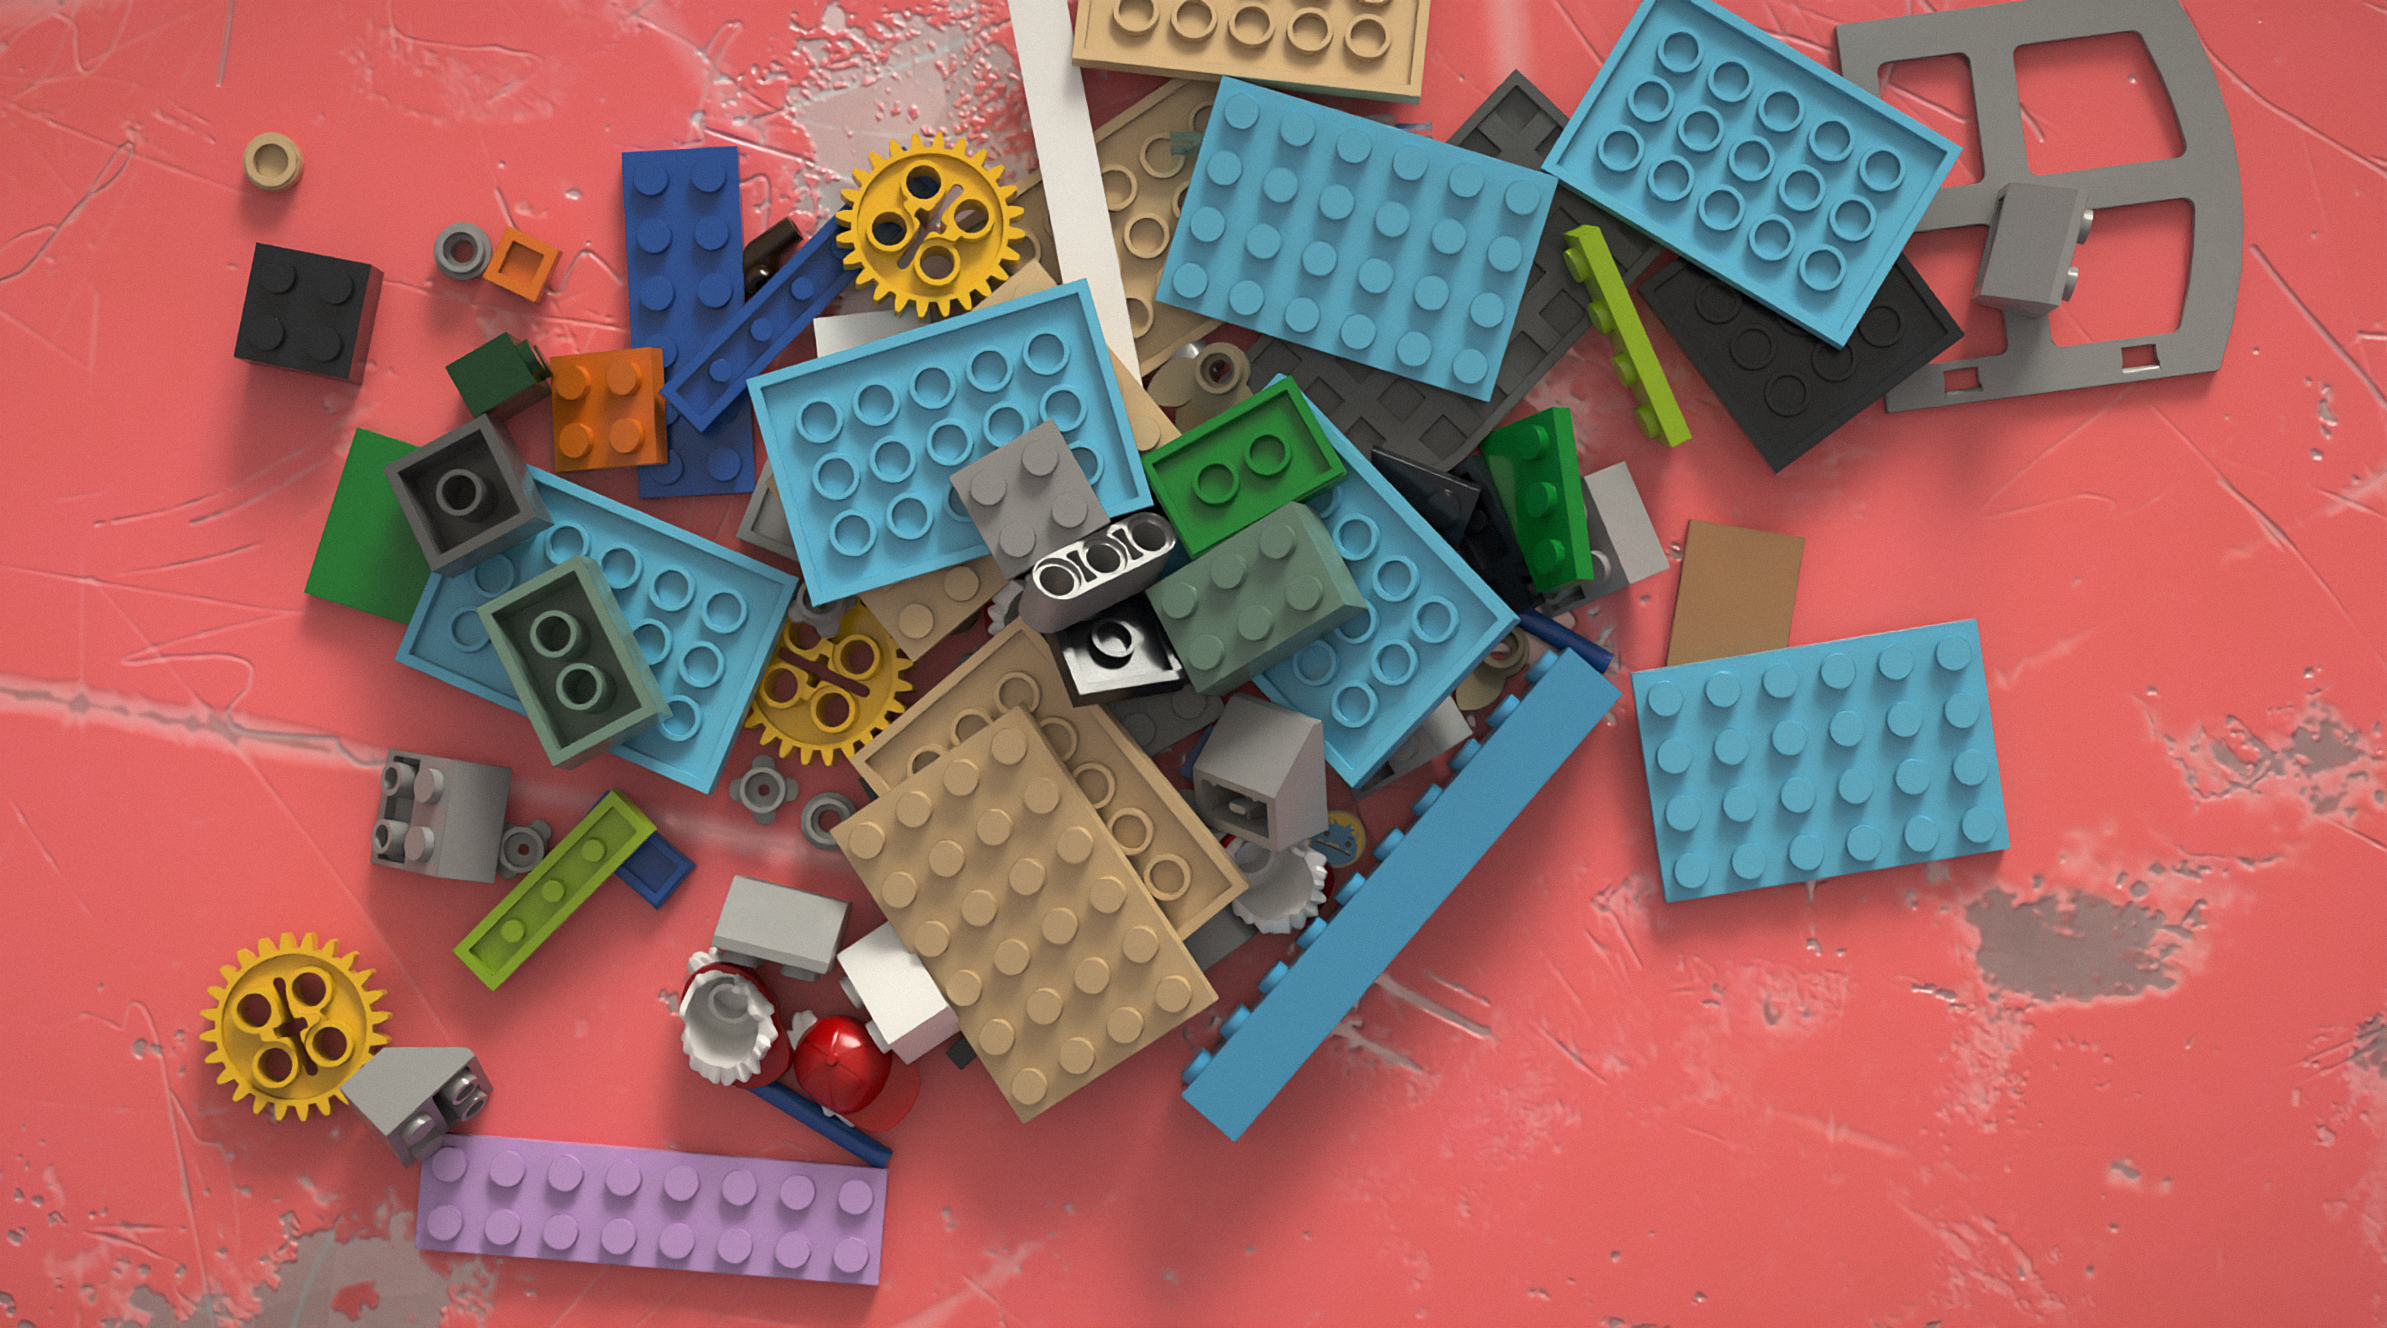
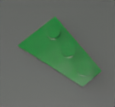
M1551 407L1491 431L1479 443V446L1538 593H1558L1595 580L1570 408Z

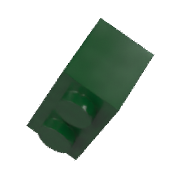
M508 332L501 334L445 367L474 418L486 413L504 422L552 394L546 379L554 374L537 345L532 346L528 339L520 341Z

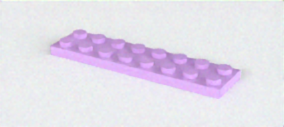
M453 1132L442 1134L445 1139L441 1147L431 1157L421 1163L414 1249L877 1286L880 1284L889 1167L876 1168L869 1165Z

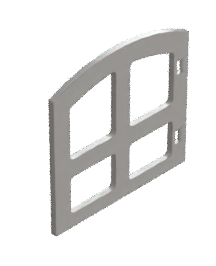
M2025 0L1835 25L1834 32L1840 76L1879 99L1881 97L1877 72L1879 66L1883 64L1960 55L1968 63L1982 166V179L1976 184L1939 188L1912 234L1979 225L1989 230L1998 192L2009 182L2071 188L2090 192L2086 209L2093 211L2172 200H2185L2192 208L2191 249L2187 284L2178 327L2173 333L2061 347L2057 346L2051 339L2048 313L2038 319L2001 310L2005 337V350L2001 355L1926 364L1883 396L1885 414L2216 372L2220 369L2234 321L2242 270L2243 208L2240 170L2230 119L2215 72L2194 26L2178 0ZM2122 33L2135 34L2139 38L2160 79L2172 109L2184 148L2182 155L2178 158L2055 174H2033L2029 170L2013 58L2014 50L2021 46ZM2152 345L2156 364L2122 369L2121 349ZM1975 368L1979 387L1944 392V372Z

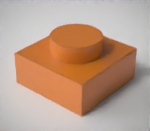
M507 225L482 278L533 303L539 304L563 252Z

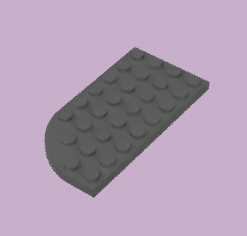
M1515 69L1445 143L1540 172L1542 164L1570 119L1523 74ZM1557 183L1490 402L1267 334H1263L1245 352L1251 368L1248 387L1255 395L1261 392L1278 373L1287 377L1291 375L1298 388L1370 463L1371 449L1373 445H1376L1447 473L1461 463L1593 325L1587 310V304L1593 301L1584 281L1578 283L1566 265L1563 252L1568 250L1569 247L1563 234L1582 224L1599 227L1626 289L1666 247ZM1231 368L1218 383H1224L1229 380L1232 374Z

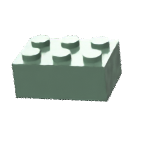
M1293 501L1288 502L1145 590L1198 694L1225 696L1369 609L1316 507Z
M578 554L476 608L553 767L572 770L674 716L596 560Z

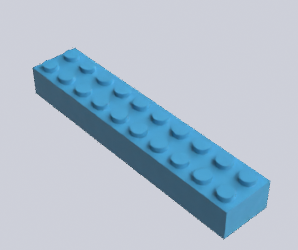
M1570 647L1559 650L1557 654L1549 649L1539 656L1523 675V678L1530 683L1518 699L1513 694H1510L1501 700L1485 719V722L1492 727L1480 743L1472 738L1462 745L1447 763V766L1454 773L1440 788L1436 783H1430L1409 807V810L1416 817L1404 831L1401 832L1398 828L1392 827L1371 851V854L1378 859L1364 877L1357 871H1354L1333 895V898L1340 903L1326 921L1320 916H1316L1309 922L1295 939L1296 944L1302 949L1288 965L1278 959L1257 983V988L1263 994L1250 1009L1240 1003L1219 1027V1033L1224 1039L1213 1052L1210 1053L1202 1047L1180 1072L1182 1074L1180 1078L1186 1082L1181 1087V1096L1233 1142L1240 1138L1623 694Z

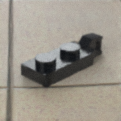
M1482 455L1471 456L1447 472L1482 486L1459 547L1468 565L1497 595L1502 593L1509 608L1516 615L1527 614L1544 604L1546 600L1543 594L1538 593L1485 460Z

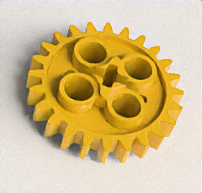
M941 132L936 133L932 147H924L918 133H912L911 149L903 151L900 145L894 139L889 140L890 158L884 160L880 155L871 151L868 153V162L872 172L867 173L857 168L852 170V179L860 188L859 191L853 189L841 190V200L853 208L852 210L836 212L835 216L836 224L851 229L836 236L838 248L854 249L853 252L843 259L844 270L862 268L863 271L855 281V287L857 290H862L874 284L877 288L873 297V305L876 307L889 297L895 299V317L899 318L908 305L916 306V316L919 323L924 322L929 308H937L942 321L949 318L950 305L957 304L961 311L966 314L972 310L971 297L973 295H976L983 301L992 293L988 285L989 281L1001 286L1009 279V276L1000 267L1001 264L1018 266L1020 255L1007 247V245L1024 243L1025 232L1009 226L1022 220L1024 217V208L1007 206V203L1017 195L1016 185L998 186V183L1004 176L1005 167L999 165L986 171L983 167L987 157V150L984 148L978 151L972 158L965 156V138L961 137L953 149L949 150L944 149V139ZM927 176L938 184L939 191L929 199H919L908 191V183L916 177ZM955 186L961 187L963 190L962 194L952 202L942 215L940 224L941 235L937 232H930L917 250L909 266L906 269H900L897 263L918 241L920 235L919 220L929 224L937 215L952 188ZM976 210L985 217L987 225L979 232L967 233L956 225L955 218L962 211ZM894 222L902 227L906 235L900 243L888 246L879 243L874 238L873 232L882 223ZM942 256L952 264L953 271L948 277L937 280L927 277L922 272L920 266L928 257Z
M856 595V606L846 611L839 622L840 632L832 638H821L818 645L812 649L805 650L799 641L800 628L805 622L797 624L788 617L750 707L754 712L744 723L748 729L766 727L759 742L763 746L770 747L781 739L782 743L779 753L781 758L790 760L798 749L801 748L802 764L813 766L819 751H821L825 765L837 767L839 750H842L848 759L853 757L860 751V743L866 746L877 736L876 733L879 730L883 731L893 723L890 720L893 712L903 714L909 709L904 703L899 701L901 693H912L918 690L916 685L903 679L905 672L919 667V662L913 663L909 659L902 658L901 652L903 650L858 595ZM828 604L819 606L817 608L825 609ZM868 643L874 652L873 664L866 672L857 674L850 665L851 652L856 646ZM786 648L809 661L824 665L828 664L827 667L831 671L867 686L870 693L867 697H862L838 684L820 681L821 678L817 674L781 659L778 653L780 649ZM791 671L797 678V693L791 700L782 703L775 695V683L780 675ZM842 695L849 703V716L843 724L833 727L826 719V707L831 699Z
M292 932L282 933L279 950H277L269 937L258 939L259 957L247 948L240 949L236 953L242 966L241 969L230 965L221 966L219 969L228 985L226 987L214 985L207 989V992L217 999L219 1004L218 1007L201 1010L200 1015L215 1021V1029L206 1031L199 1036L200 1040L216 1042L218 1050L207 1056L205 1062L206 1064L224 1063L226 1069L217 1078V1084L220 1085L235 1080L239 1084L232 1099L235 1102L241 1101L251 1094L256 1096L253 1113L257 1115L263 1113L271 1103L275 1104V1116L278 1121L287 1119L293 1106L296 1107L301 1121L310 1120L313 1115L314 1103L317 1104L319 1110L325 1116L335 1113L334 1095L345 1104H349L339 1087L377 1054L373 1051L375 1045L392 1042L391 1036L377 1031L378 1023L393 1018V1013L376 1011L375 1003L388 994L387 990L378 989L370 991L366 985L377 972L374 968L359 973L354 970L360 956L358 951L350 952L342 959L337 957L340 940L330 939L322 950L318 949L317 933L314 932L306 933L300 947L297 946ZM310 972L319 975L326 986L325 997L317 1005L305 1000L301 992L302 980ZM278 977L285 981L289 1005H287L281 992L277 990L275 981ZM254 994L264 996L271 1005L270 1019L263 1026L251 1021L247 1013L248 1001ZM293 1017H305L308 1028L303 1029L300 1032V1036L299 1034L288 1035L285 1025L291 1023ZM329 1027L339 1029L346 1037V1051L339 1059L330 1057L322 1048V1036ZM304 1047H306L309 1056L317 1065L318 1072L316 1075H312L308 1071ZM275 1048L284 1050L292 1060L291 1073L285 1080L276 1078L268 1069V1056Z

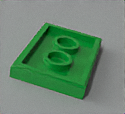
M1291 375L1140 458L1147 482L1192 561L1288 502L1293 501L1305 504L1349 479L1348 473Z
M359 427L356 428L304 593L409 626L432 570L382 467L420 448L419 446Z

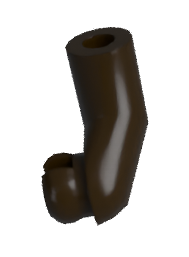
M788 215L749 242L744 249L742 273L744 272L745 291L752 297L780 270L781 255L804 240L801 231Z

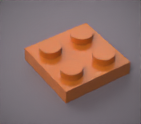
M643 347L550 357V369L554 374L551 376L555 472L576 473L668 464L665 400L657 393L664 386L663 348Z

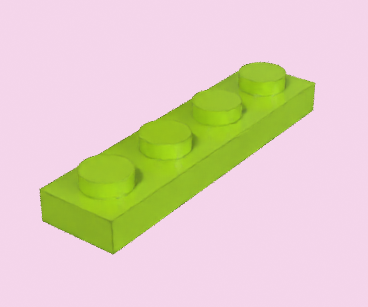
M1582 224L1564 233L1563 236L1569 247L1568 250L1563 252L1566 265L1578 283L1584 281L1593 302L1587 304L1588 314L1599 334L1602 336L1607 334L1616 353L1610 357L1611 365L1623 387L1627 388L1630 386L1639 407L1633 409V413L1641 432L1648 440L1654 438L1656 443L1670 448L1691 439L1690 431L1600 228Z
M618 787L613 789L452 951L494 992L658 828Z

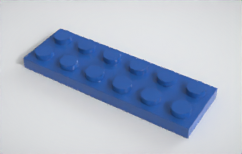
M737 146L621 152L632 349L643 347L663 348L664 385L747 303L744 272L742 273L745 247L740 152ZM748 386L700 434L665 401L668 464L638 467L639 498L645 500L753 494L757 485L753 403Z

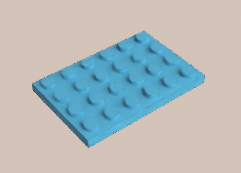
M1643 0L1542 164L1540 172L1558 177V184L1830 345L1842 350L1964 148L1712 0Z
M1222 75L1155 300L1490 402L1559 178Z
M1087 278L746 379L813 607L826 605L992 555L951 483L949 476L1051 418L1056 423L1109 519L1154 506Z
M1278 373L1264 389L1281 381L1287 376ZM1301 391L1349 476L1347 481L1305 504L1316 507L1369 609L1251 680L1274 704L1323 721L1326 761L1352 788L1360 789L1510 633L1521 619ZM1177 533L1176 542L1160 574L1159 581L1192 562Z
M525 463L555 525L455 578L431 572L394 660L528 717L476 608L578 554L594 559L598 562L674 715L672 718L607 752L713 796L788 620V609L792 601L796 600L798 590L804 580Z
M1970 618L1629 673L1663 900L1666 903L2010 849L1977 619Z

